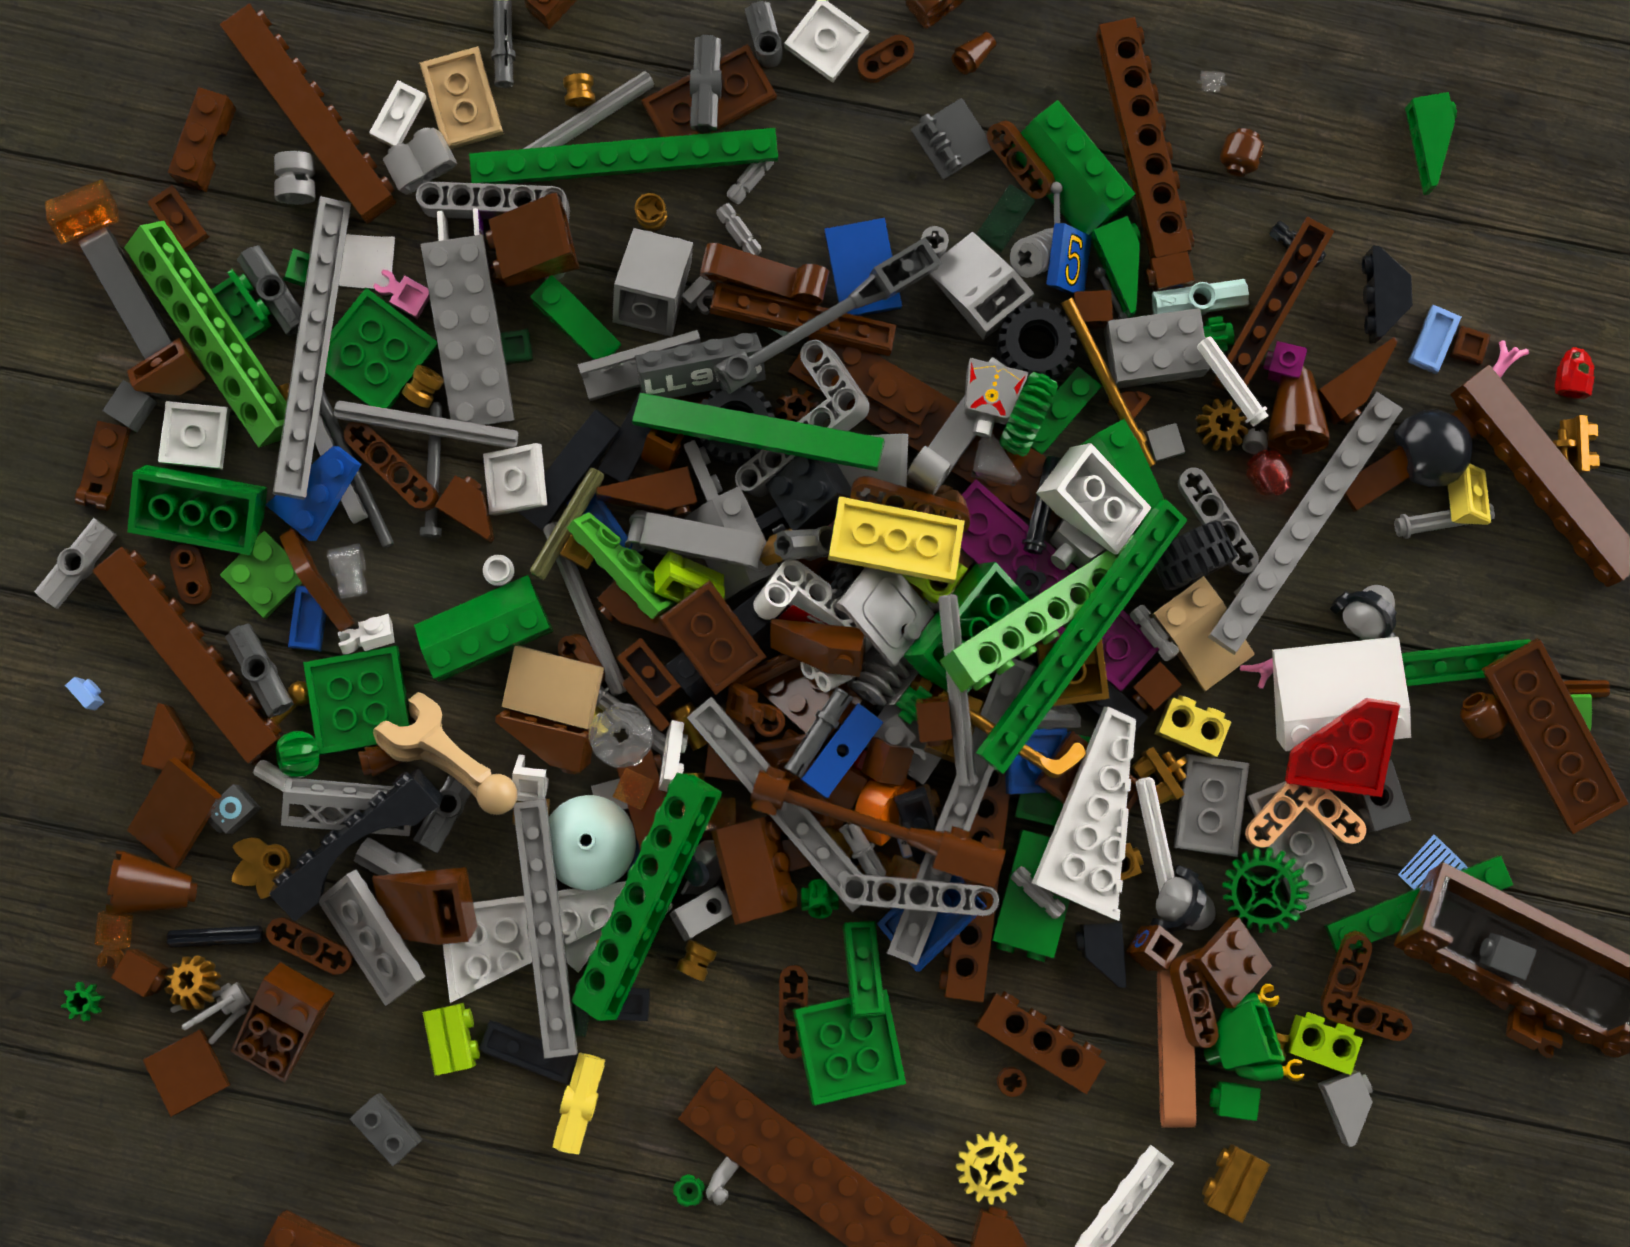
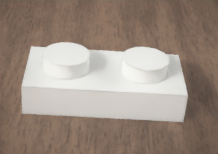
M398 80L369 132L371 137L391 147L402 143L427 98L425 93Z
M672 720L666 732L658 790L667 792L668 785L676 773L683 774L684 764L679 763L680 753H685L688 735L683 734L684 722Z

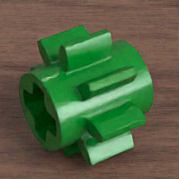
M1223 316L1208 318V321H1205L1206 326H1203L1205 338L1212 337L1223 354H1226V351H1228L1227 346H1233L1235 342L1232 323H1223Z
M909 686L896 704L902 710L898 716L909 725L913 720L918 722L916 699L931 698L933 694L922 686L917 691Z
M825 879L812 880L808 884V888H801V909L808 910L810 916L822 919L830 916L832 909H839V896Z
M83 981L77 982L75 985L76 991H64L68 997L66 1003L61 1005V1008H67L71 1012L69 1015L70 1020L77 1018L81 1014L83 1022L90 1021V1012L95 1014L102 1012L98 1006L100 1000H103L105 996L98 995L95 991L97 984H91L85 989ZM87 998V1004L80 1006L79 999Z

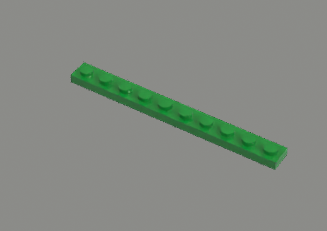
M776 128L469 153L471 183L514 184L763 163L767 161L774 162L778 161Z
M1159 500L976 751V754L997 772L1005 773L1188 520L1168 500Z

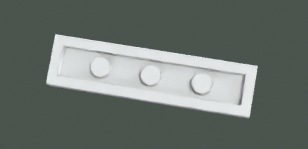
M1150 1145L1146 1152L1139 1157L1137 1164L1128 1176L1120 1182L1118 1189L1107 1204L1100 1209L1098 1216L1090 1227L1081 1234L1075 1247H1112L1174 1162Z

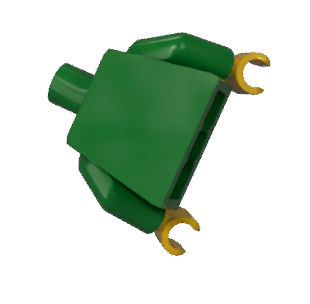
M1272 984L1263 985L1259 994L1255 992L1247 994L1235 1008L1225 1007L1217 1022L1219 1035L1215 1045L1210 1048H1204V1056L1210 1065L1222 1062L1225 1070L1235 1071L1239 1077L1259 1082L1281 1080L1283 1076H1287L1292 1081H1299L1304 1077V1074L1294 1075L1290 1072L1291 1066L1302 1065L1300 1060H1290L1287 1066L1280 1064L1285 1061L1267 1009V1007H1274L1279 1003V996L1273 998L1264 996L1266 993L1274 991Z

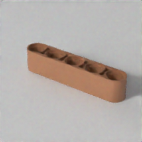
M1189 969L1183 971L1184 976H1185V973L1189 971ZM1170 970L1157 971V1019L1162 1128H1195V1047L1187 1041L1170 977ZM1192 995L1190 997L1189 1004L1191 1009L1194 1011Z

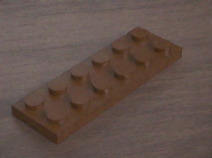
M1536 638L1481 669L1570 833L1574 834L1629 804L1541 639Z

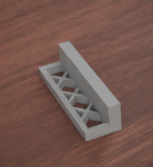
M698 330L578 364L589 401L640 387L635 355L645 354L648 351L671 349L679 345L701 343Z
M287 777L283 791L281 826L341 830L346 826L344 821L357 810H366L370 807L368 802L380 791L386 794L394 786ZM290 804L304 805L310 812L304 817L289 816ZM326 807H335L342 815L335 820L326 819L320 812ZM411 826L390 827L373 833L410 836Z

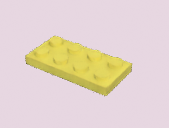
M839 496L828 560L954 584L965 521Z

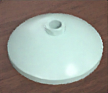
M595 795L578 796L562 803L549 816L555 873L559 881L579 890H598L615 883L626 873L634 859L636 833L627 813L615 802ZM584 835L592 837V842L589 846H582L581 838Z

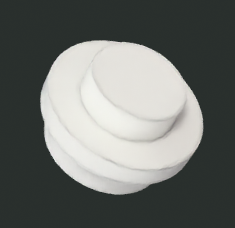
M493 555L485 561L483 575L490 584L503 586L513 578L514 565L504 555Z

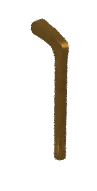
M943 691L940 697L948 696V693ZM969 707L971 724L989 735L996 724ZM1074 743L1059 760L1049 759L1026 744L1018 754L1040 768L1049 777L1057 778L1080 762L1086 753L1080 743Z

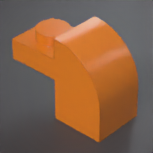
M906 778L904 786L878 783L870 779L859 795L855 811L900 826L899 813L894 797L915 790L916 783ZM860 827L868 841L879 846H883L891 838V836Z

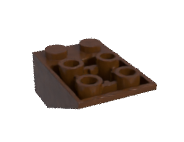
M466 867L372 877L377 902L384 909L387 918L402 939L435 945L469 942L477 928V920Z
M280 962L262 980L231 1052L285 1083L321 1023L335 993Z

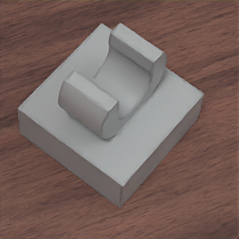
M700 276L682 295L683 303L692 311L698 306L701 313L708 315L709 309L703 302L707 298H713L712 281Z

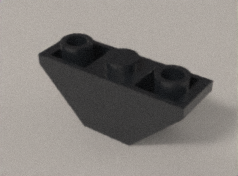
M1372 246L1365 254L1366 256L1362 257L1361 264L1362 273L1366 274L1367 286H1364L1363 302L1368 304V316L1364 320L1365 334H1369V344L1377 343L1413 306L1411 274L1380 246Z

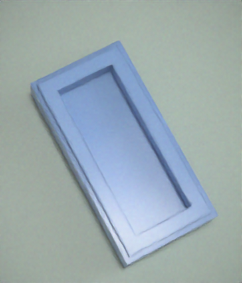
M1432 305L1408 359V363L1437 374L1461 316Z

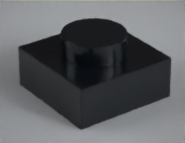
M631 988L617 1020L649 1021L650 988Z

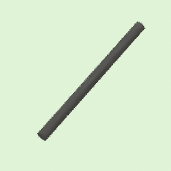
M323 389L320 413L335 445L341 447L355 459L350 446L344 440L342 428L334 417V411ZM359 468L352 482L383 549L394 545V541Z

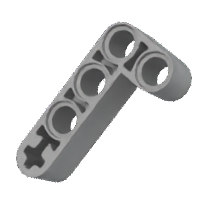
M647 513L640 545L651 552L662 555L672 551L676 554L757 569L764 537L751 532Z

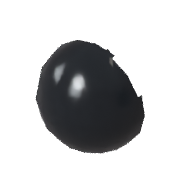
M1438 409L1422 410L1404 419L1394 431L1397 445L1401 446L1406 453L1408 461L1407 471L1411 481L1427 487L1446 486L1458 480L1470 464L1473 451L1471 435L1465 425L1452 414Z

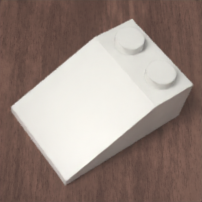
M1092 443L1070 447L1036 492L1058 516L1113 554L1120 552L1151 509L1149 504Z

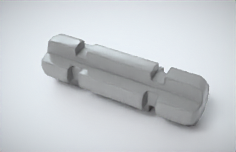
M774 162L751 163L737 179V184H733L727 191L728 198L732 202L740 204L746 197V192L749 193L765 175L764 171H768Z
M729 203L720 207L716 211L717 216L723 224L726 223V229L739 247H743L742 251L758 256L762 251L761 246L756 239H752L753 235L741 218L735 216L736 212Z
M1145 605L1136 607L1130 613V618L1136 625H1141L1139 629L1152 646L1160 649L1158 653L1163 660H1171L1179 653V648L1173 641H1168L1169 635L1154 617L1150 618L1149 615L1151 613Z
M1022 866L1018 867L1011 875V880L1018 886H1022L1024 888L1023 891L1040 907H1045V912L1052 918L1057 919L1065 911V905L1057 898L1054 899V895L1050 891L1032 884L1033 878L1030 877L1031 873Z

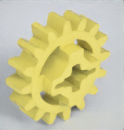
M989 1132L987 1140H984L980 1134H977L978 1143L973 1144L967 1141L966 1145L969 1151L967 1153L959 1151L958 1155L964 1160V1163L956 1164V1169L964 1171V1174L958 1177L960 1183H969L965 1188V1192L970 1194L975 1190V1199L978 1202L982 1200L983 1196H987L989 1204H993L994 1197L999 1196L1002 1202H1006L1005 1193L1009 1191L1015 1196L1017 1194L1013 1187L1015 1183L1024 1184L1023 1179L1018 1175L1019 1173L1026 1172L1027 1168L1019 1165L1018 1162L1025 1157L1023 1153L1014 1154L1018 1145L1015 1142L1006 1145L1007 1136L1004 1134L999 1140H995L993 1132ZM985 1147H992L989 1153L983 1155L976 1154ZM1005 1152L1011 1158L1012 1170L1005 1167L1003 1163ZM994 1160L999 1170L998 1172L992 1171L987 1176V1171L983 1166L985 1163L991 1164ZM970 1166L978 1169L980 1174L977 1184L971 1177ZM999 1181L1006 1182L999 1188L991 1189L994 1183Z

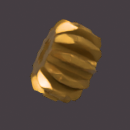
M1215 399L1213 407L1207 404L1204 405L1202 408L1204 415L1196 417V421L1202 424V426L1196 429V434H1206L1201 443L1205 445L1211 440L1213 442V451H1217L1221 444L1226 452L1230 451L1232 444L1239 446L1243 442L1240 436L1247 435L1249 431L1246 427L1242 426L1246 423L1247 417H1239L1238 414L1242 410L1239 406L1233 410L1231 408L1233 403L1230 399L1225 402L1224 407L1219 399ZM1220 419L1225 421L1224 426L1227 428L1224 431L1220 430V424H1218Z
M197 955L193 959L188 956L182 957L181 965L177 963L171 964L175 972L173 975L165 976L166 980L171 981V984L164 990L172 995L170 1001L173 1004L180 1005L182 1009L189 1011L193 1007L198 1010L204 1009L205 1001L215 1002L212 992L221 990L220 986L216 985L215 982L222 976L219 972L214 971L216 965L213 962L206 961L204 957Z

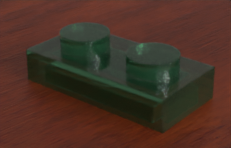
M1009 184L976 235L986 244L1002 253L1034 205L1035 199Z

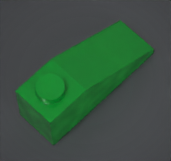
M1449 92L1413 98L1405 108L1423 195L1430 194L1438 185L1457 117V108L1455 103L1451 101Z
M1128 216L1094 229L1091 234V242L1102 267L1106 271V276L1123 312L1126 313L1128 318H1133L1137 308L1139 241L1141 240V235L1135 223L1131 224Z
M550 275L530 296L534 306L592 360L612 355L622 346L604 325L553 275Z

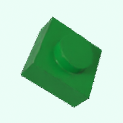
M293 249L283 280L305 287L310 254Z

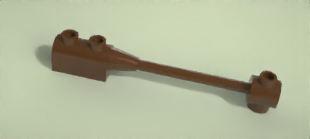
M768 766L766 772L759 771L750 801H753L752 809L776 816L777 810L781 811L783 803L787 802L906 841L908 845L935 856L932 868L995 888L1006 850L1000 848L1001 841L983 836L981 842L969 838L970 831L952 826L950 832L946 830L908 829L789 790L791 780L785 778L786 771Z

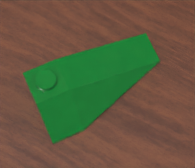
M1122 419L1098 432L1080 445L1092 443L1151 507L1134 531L1136 533L1159 500L1164 499L1140 444L1125 419Z

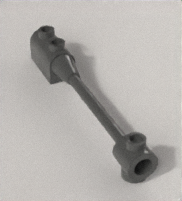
M926 237L874 267L869 277L850 293L848 298L748 357L741 350L715 365L714 371L719 382L728 393L736 391L757 378L755 367L850 310L882 299H889L937 270L942 262Z

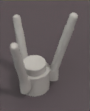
M238 982L233 985L227 983L221 987V990L213 991V998L218 997L216 999L217 1004L184 1023L182 1029H189L220 1009L226 1015L232 1012L233 1014L209 1038L208 1043L213 1044L240 1016L247 1013L245 1006L250 1004V1000ZM180 1005L173 1006L170 1009L172 1013L184 1010Z

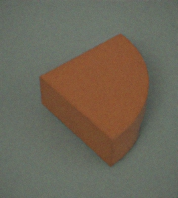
M1140 391L1121 393L1133 419H1135L1151 398L1148 394ZM1109 400L1107 405L1114 409L1111 401Z

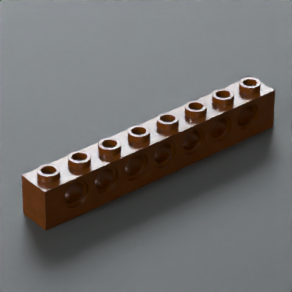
M1135 17L1099 24L1096 33L1097 44L1132 188L1136 193L1135 200L1150 261L1153 258L1188 251L1189 255L1192 250L1191 247H1194V236L1192 230L1186 227L1184 218H1187V208L1185 201L1179 199L1177 189H1180V179L1178 172L1172 170L1170 162L1173 159L1172 146L1170 142H1165L1163 131L1166 130V122L1163 113H1158L1156 102L1159 101V94L1156 84H1151L1149 76L1152 72L1149 55L1144 56L1142 45L1145 44L1143 29L1141 26L1137 27ZM1127 50L1131 53L1132 58H1122L1118 51ZM1128 78L1135 79L1139 86L1135 88L1129 87L1125 80ZM1140 107L1145 110L1146 115L1139 117L1133 113L1132 108ZM1139 137H1150L1153 141V145H1143L1140 142ZM1151 164L1157 166L1160 169V174H1150L1146 166ZM1157 193L1163 194L1167 198V203H1157L1153 195ZM1164 222L1170 223L1174 227L1175 232L1165 233L1161 229L1160 224Z
M993 769L997 776L996 783L991 787H986L982 800L991 803L993 807L992 814L988 818H982L976 813L970 828L969 838L972 839V836L977 831H982L989 838L1001 841L1000 848L1003 849L1010 794H1006L1005 773L1002 774ZM999 876L995 888H993L996 892L998 891ZM963 878L967 884L983 885ZM986 891L977 893V896L987 906L985 909L991 908L994 902L992 895ZM995 911L986 916L978 915L967 925L972 926L976 930L977 937L973 943L964 944L960 939L959 933L943 949V957L948 958L947 971L941 970L939 989L944 990V997L977 1002L984 1001ZM961 958H969L973 964L972 971L965 976L959 975L955 968L957 961Z

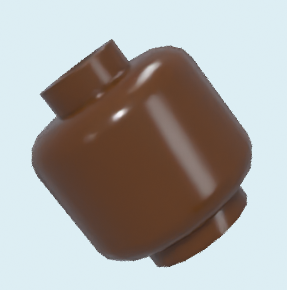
M1238 128L1236 132L1227 135L1220 155V161L1227 167L1229 174L1243 177L1245 173H1252L1258 169L1264 151V143L1260 139V135L1246 128Z
M1477 692L1467 697L1463 702L1460 717L1475 738L1495 739L1503 733L1508 723V718L1494 694Z

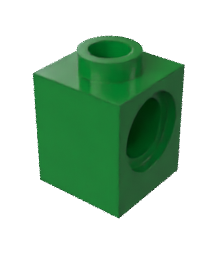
M1217 1081L1216 1088L1212 1087L1210 1092V1107H1214L1213 1113L1218 1116L1257 1121L1261 1089L1253 1085Z

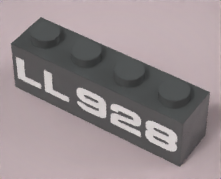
M757 332L742 333L723 339H710L702 343L679 345L671 349L648 351L645 354L635 355L641 393L675 398L721 389V383L715 374L714 366L741 350L748 357L761 350L762 346ZM762 363L755 367L757 378L749 383L766 380L765 366Z

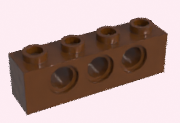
M1003 991L1000 996L993 992L974 1025L1087 1095L1106 1063L1104 1059L1099 1057L1102 1051L1085 1041L1083 1046L1074 1042L1072 1038L1075 1034L1059 1024L1056 1029L1045 1024L1048 1017L1035 1009L1030 1008L1028 1013L1017 1006L1020 1000ZM1014 1014L1020 1015L1023 1021L1020 1030L1016 1032L1008 1031L1006 1028L1007 1018ZM1045 1031L1050 1037L1049 1044L1043 1049H1038L1033 1043L1034 1036L1038 1032ZM1073 1048L1077 1053L1076 1061L1069 1066L1063 1065L1061 1062L1062 1052L1065 1049Z

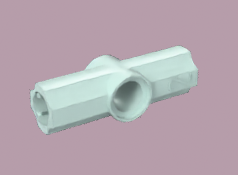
M1245 279L1211 284L1199 282L1191 287L1152 293L1154 314L1200 308L1201 316H1203L1207 312L1241 308L1249 305V291ZM1193 295H1204L1207 299V304H1197L1194 301Z

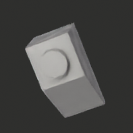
M1353 1070L1351 1075L1342 1073L1318 1083L1341 1142L1348 1147L1356 1145L1373 1103L1369 1095L1373 1092L1369 1079L1365 1074L1361 1075L1359 1071Z

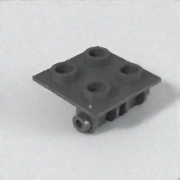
M962 98L933 116H930L929 113L919 119L920 124L910 129L943 180L993 150L987 141V135Z

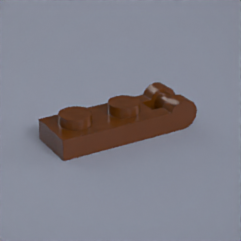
M97 421L82 481L75 495V503L77 505H96L97 509L104 511L110 509L131 432L130 428ZM94 484L102 486L100 493L93 492Z

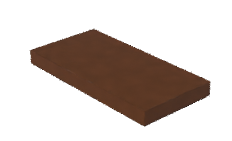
M748 44L721 58L722 94L721 99L718 101L717 130L777 99L774 89ZM690 74L641 100L660 137L707 134L691 130L692 98H690Z

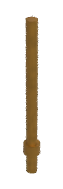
M1073 298L1062 302L1061 304L1072 326H1074L1076 334L1120 421L1125 419L1140 444L1149 466H1153L1156 462L1146 444L1147 438L1143 430L1138 429Z

